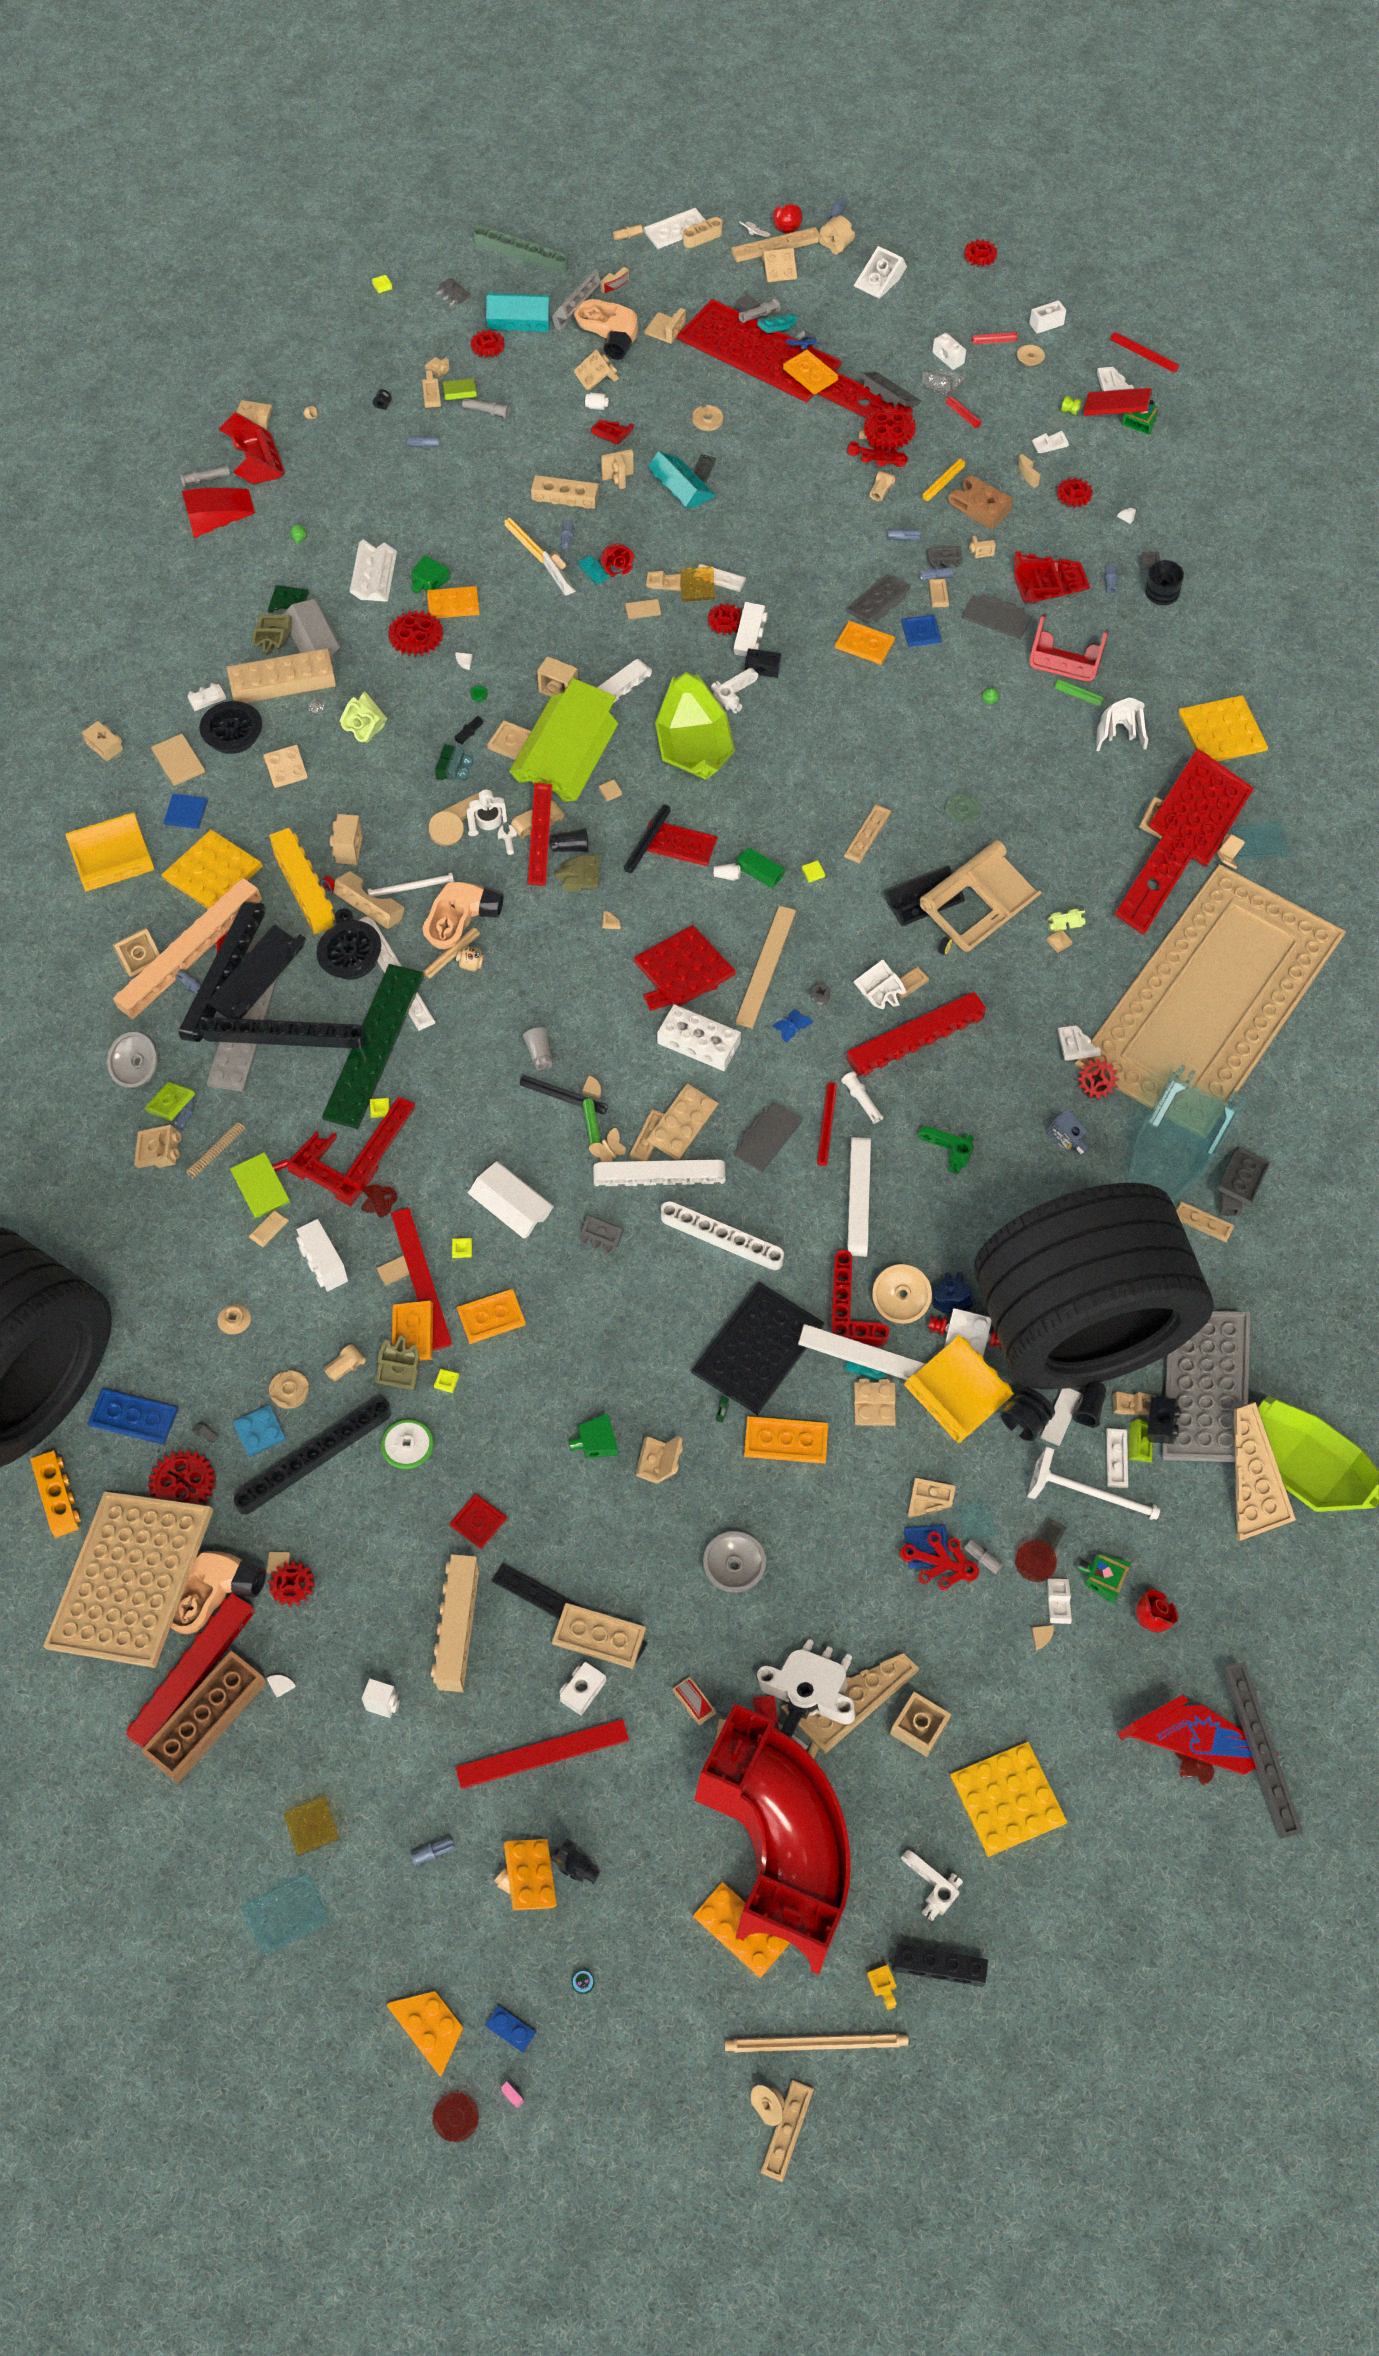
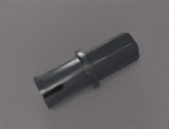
M477 716L468 725L465 724L463 729L454 736L455 741L463 745L470 736H474L475 731L483 724L481 717Z

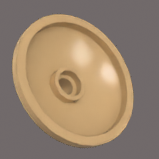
M906 1264L891 1266L885 1269L874 1283L873 1301L875 1307L884 1318L891 1322L905 1324L916 1321L926 1313L931 1304L932 1288L926 1275L914 1266ZM901 1290H906V1297H901Z

